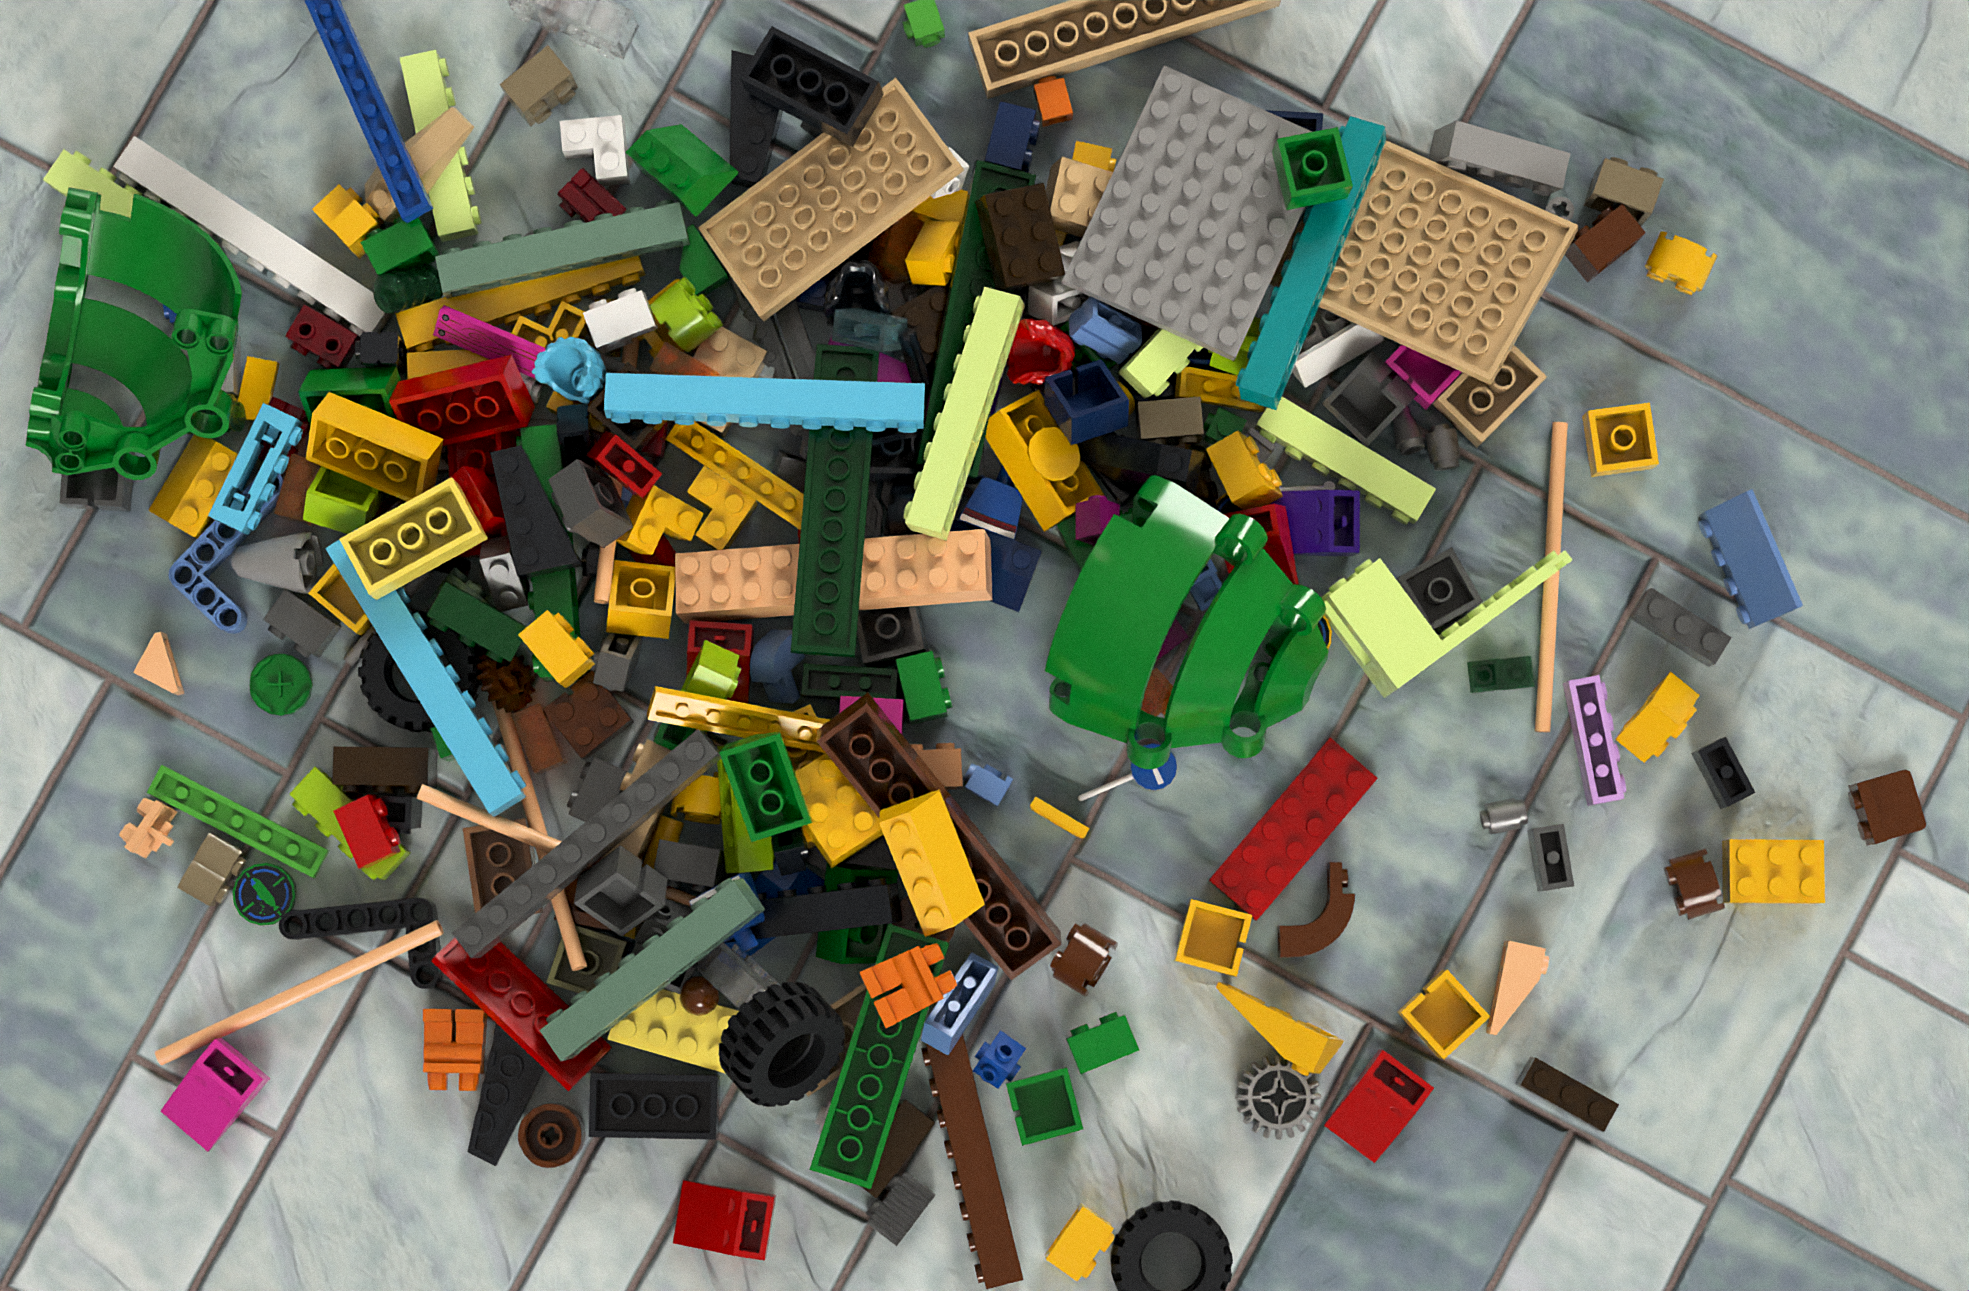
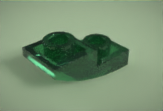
M1532 656L1467 662L1471 693L1535 687Z

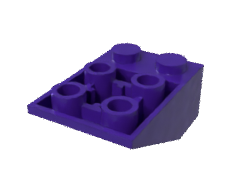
M1360 490L1281 491L1283 497L1270 503L1286 506L1294 555L1352 557L1360 553Z

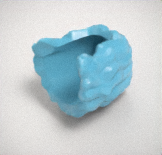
M558 337L554 343L547 345L545 351L537 354V359L534 362L535 368L532 370L535 379L540 383H547L555 392L560 393L566 399L589 404L590 401H593L602 392L603 384L605 383L606 366L599 352L594 347L588 345L584 339L575 337L564 339L563 337Z

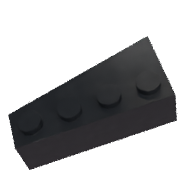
M731 50L730 165L739 172L731 182L732 184L751 188L766 176L783 111L746 92L740 78L753 55Z
M522 445L490 452L517 576L522 580L583 566Z

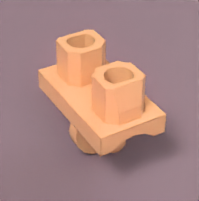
M143 798L137 807V812L144 817L138 827L129 822L123 827L119 836L126 842L124 847L127 850L146 859L152 850L157 852L162 843L171 847L174 840L167 835L173 828L171 821L178 811L158 800L152 801Z

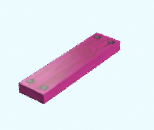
M443 305L439 310L434 336L488 359L512 354L519 372L535 379V375L532 373V370L535 368L534 362L537 359V354L545 351L546 348Z

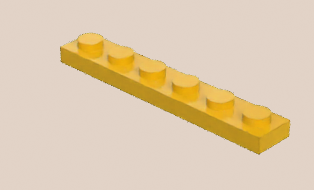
M695 421L693 425H674L666 437L667 441L801 530L803 493Z
M658 686L654 687L647 710L648 720L742 738L756 734L781 732L785 746L826 753L817 743L816 737L817 729L830 721V719Z

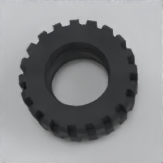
M418 611L428 628L424 629L428 639H436L449 664L453 666L461 680L456 684L463 693L467 690L476 702L479 696L476 694L478 687L482 686V681L477 679V676L480 675V670L476 665L481 663V660L477 653L478 648L476 644L473 648L458 640L459 633L449 627L446 632L438 629L429 623L431 617L427 616V613ZM371 633L367 639L369 644L366 650L362 649L359 657L363 659L362 666L358 667V677L362 679L360 688L362 694L368 699V705L380 715L379 717L401 729L419 733L420 731L432 732L431 728L435 727L420 701L407 699L396 689L392 679L395 661L378 633Z
M782 982L781 986L774 984L767 987V990L764 992H757L752 996L753 999L748 1003L744 1002L739 1007V1012L736 1015L731 1016L728 1021V1028L722 1032V1043H719V1062L721 1068L745 1097L757 1105L775 1107L777 1104L778 1106L788 1105L791 1100L798 1101L804 1098L805 1093L808 1091L813 1092L819 1087L817 1084L823 1079L826 1080L831 1074V1068L836 1066L840 1060L839 1053L843 1052L845 1027L841 1017L813 987L800 982Z
M1175 1200L1154 1202L1147 1207H1141L1135 1211V1214L1129 1219L1127 1218L1122 1224L1118 1234L1116 1233L1110 1262L1112 1277L1118 1291H1161L1153 1287L1146 1280L1142 1271L1141 1259L1146 1245L1157 1235L1167 1232H1176L1187 1236L1196 1244L1200 1252V1272L1196 1280L1182 1291H1226L1228 1282L1231 1281L1233 1258L1229 1241L1218 1223L1197 1206Z

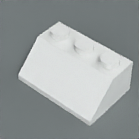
M1318 307L1292 373L1306 388L1384 341V338L1378 333Z

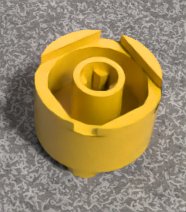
M1661 231L1646 261L1645 268L1648 269L1646 276L1661 283H1664L1666 279L1677 283L1675 289L1688 295H1692L1695 291H1702L1718 256L1714 253L1710 257L1706 256L1707 249L1677 235H1674L1673 240L1666 239L1667 232Z
M714 772L713 777L701 775L672 799L670 814L677 817V813L681 812L685 814L684 820L720 824L721 806L718 772Z

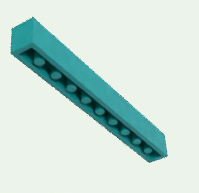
M1350 116L1346 126L1340 127L1339 133L1353 187L1347 199L1307 207L1303 219L1304 229L1302 233L1298 232L1292 245V250H1294L1291 260L1286 259L1282 268L1281 277H1283L1280 287L1275 286L1270 298L1272 306L1269 314H1263L1259 324V332H1261L1257 342L1252 341L1249 347L1247 358L1250 360L1246 369L1241 368L1238 374L1236 386L1239 387L1242 400L1277 410L1387 141L1386 129L1383 125Z

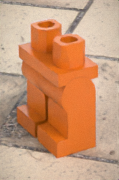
M938 943L923 948L917 946L859 972L871 998L899 985L902 986V989L874 1002L885 1028L944 999V994L949 993L958 986L951 970L935 977L930 968V965L945 959Z
M423 1009V1072L428 1073L429 1090H447L448 1073H459V1091H477L479 1076L484 1074L488 1015L483 1010ZM455 1022H456V1039H455Z

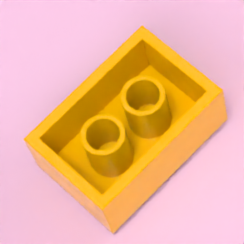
M826 753L795 772L812 819V823L803 827L831 868H834L884 835L878 816Z
M1723 840V903H1825L1824 840Z

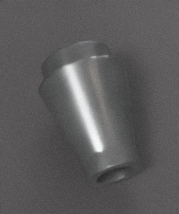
M1405 407L1393 420L1396 449H1400L1401 455H1410L1425 448L1423 441L1426 438L1413 418L1409 407Z

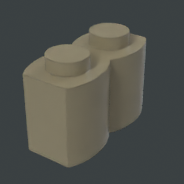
M209 833L177 888L208 906H215L217 902L221 904L230 891V887L227 886L232 875L237 877L246 864V860L243 859L246 851L214 833Z

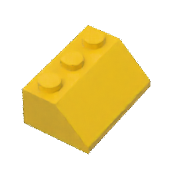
M194 434L148 511L198 539L215 521L208 516L238 454L211 438H202Z

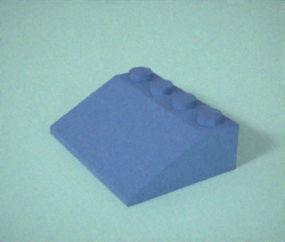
M1753 489L1699 515L1701 521H1699L1700 530L1706 539L1709 538L1714 548L1711 550L1713 560L1717 567L1722 566L1726 575L1724 585L1729 595H1734L1739 605L1736 607V612L1743 625L1747 624L1748 628L1751 629L1803 606Z

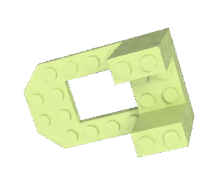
M1566 550L1559 555L1552 551L1440 635L1436 634L1383 561L1379 558L1373 563L1369 558L1354 569L1355 573L1347 579L1344 577L1328 588L1329 592L1321 597L1326 606L1324 616L1383 698H1386L1570 563L1572 558Z

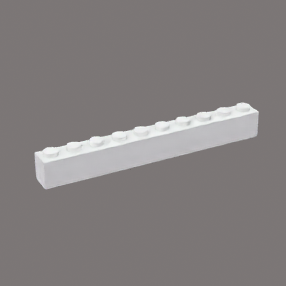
M134 136L113 166L121 173L118 177L121 181L133 188L138 184L146 190L144 195L147 198L160 204L164 201L172 207V210L196 222L197 226L210 237L213 234L223 240L220 244L223 248L234 255H237L240 251L249 257L246 262L260 272L266 268L274 274L271 279L287 289L289 285H292L299 290L297 296L313 306L315 302H318L325 307L324 314L336 322H339L342 318L351 325L348 329L359 337L363 332H377L379 334L396 310L389 302Z

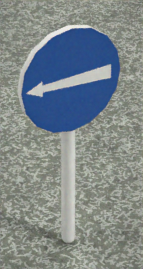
M1153 743V744L1144 745L1143 747H1146V748H1155V747H1158V746H1160V745ZM1170 752L1168 761L1156 769L1139 768L1131 762L1130 774L1078 796V800H1086L1132 779L1145 789H1163L1176 776V759L1172 752Z

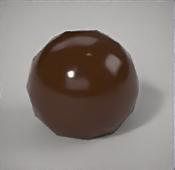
M693 976L684 982L680 990L679 999L682 1007L688 1013L702 1016L715 1010L720 994L704 977Z

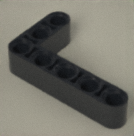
M408 898L290 911L281 917L279 930L284 937L295 940L406 928V934L438 920L436 905L431 900L426 898ZM420 903L425 904L428 908V915L422 921H418L413 914L415 906ZM391 906L396 910L397 918L392 924L388 925L383 921L382 913L384 909ZM356 910H361L366 918L364 924L357 928L352 924L351 916ZM326 913L331 914L334 919V925L328 931L323 930L320 926V919ZM297 916L301 919L303 926L298 934H293L289 930V922L293 917ZM440 936L431 940V947L426 952L419 951L417 947L408 951L411 981L419 988H435L443 979V972L431 962L434 956L441 951ZM424 966H429L434 971V978L428 984L423 983L419 977L420 970Z

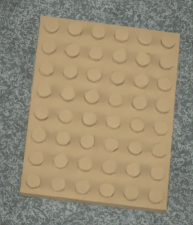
M1386 141L1319 307L1491 385L1578 232V225ZM1304 216L1282 255L1270 282L1272 286L1280 287L1283 277H1281L1283 265L1286 259L1291 260L1294 253V250H1292L1293 241L1298 232L1302 233L1304 229Z

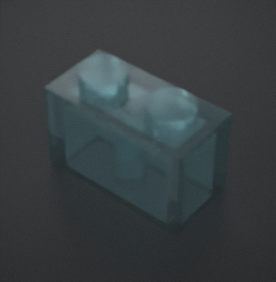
M857 307L836 309L832 341L880 352L902 350L898 334L907 328L908 318Z

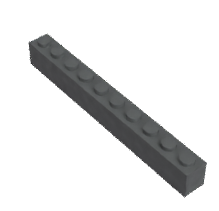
M696 730L452 932L453 936L471 958H481L721 759L718 747L705 731Z

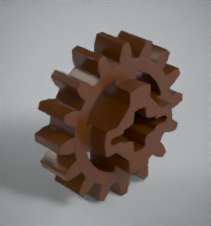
M485 653L479 656L481 663L477 664L476 667L482 674L478 675L477 679L482 681L481 691L488 692V701H496V709L504 708L506 713L516 712L532 702L533 699L530 695L535 693V689L530 683L535 681V679L530 676V665L525 666L523 664V655L517 657L515 653L511 662L503 659L502 663L488 657Z

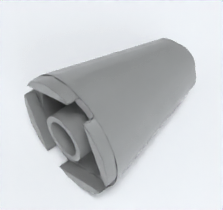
M303 531L239 546L232 555L231 564L239 577L308 594L322 577L316 576L317 566H323L322 546L317 535H311L313 532Z

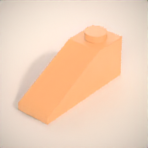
M1504 941L1486 1031L1487 1034H1498L1540 980L1541 974H1546L1549 963V956H1545L1546 948Z

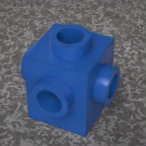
M1000 1030L991 1044L985 1041L974 1057L979 1062L972 1071L984 1081L999 1089L1005 1079L1011 1082L1020 1070L1021 1066L1017 1062L1026 1048Z

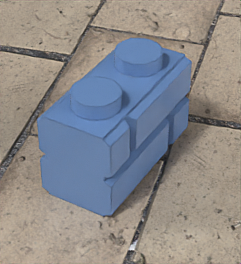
M1093 297L1088 298L1081 308H1077L1070 315L1069 336L1076 344L1086 345L1095 350L1103 359L1109 358L1121 364L1129 356V353L1132 354L1141 346V324Z

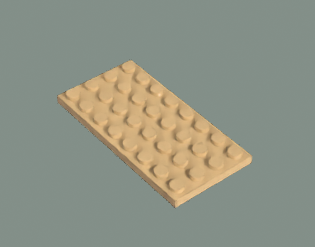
M894 78L882 88L884 95L853 147L823 132L698 227L763 321H766L964 171L963 167L897 78Z

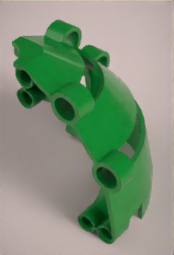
M69 187L59 227V234L63 235L55 282L54 300L39 372L38 386L34 387L31 397L25 446L37 449L46 455L51 462L53 473L72 475L114 467L125 478L144 480L156 472L162 447L188 432H192L202 438H216L226 433L229 428L233 402L230 396L221 390V387L233 362L237 344L238 314L242 296L240 282L232 263L221 247L195 223L176 211L151 199L134 194L131 218L100 210L101 194H98V192ZM89 275L109 279L132 287L170 308L177 314L171 338L159 328L134 313L114 305L85 298ZM181 349L187 350L189 360ZM73 364L101 371L125 385L141 403L146 416L147 426L124 427L115 411L105 402L88 393L69 388ZM200 410H211L217 413V415H208ZM129 452H138L143 454L144 457L134 456Z
M1152 475L1133 498V523L1116 514L1113 515L1091 551L1071 591L1055 631L1045 667L1046 672L1056 677L1049 688V709L1055 716L1068 724L1126 743L1128 758L1134 765L1143 769H1156L1163 766L1170 757L1171 748L1222 743L1224 749L1230 755L1238 758L1256 756L1265 745L1268 727L1302 711L1310 699L1311 691L1320 671L1327 662L1329 651L1317 625L1326 612L1325 603L1309 587L1300 584L1293 585L1263 549L1268 540L1267 533L1256 520L1244 514H1234L1228 518L1176 483L1157 475ZM1216 554L1233 565L1234 568L1210 604L1187 649L1169 697L1165 718L1150 715L1141 710L1158 654L1189 591L1212 555ZM1262 642L1263 650L1272 657L1270 664L1258 662L1251 666L1245 686L1235 703L1245 674ZM1238 727H1246L1253 730L1256 734L1250 737H1241L1232 732V730ZM1144 738H1152L1160 742L1161 745L1155 748H1146L1137 742Z

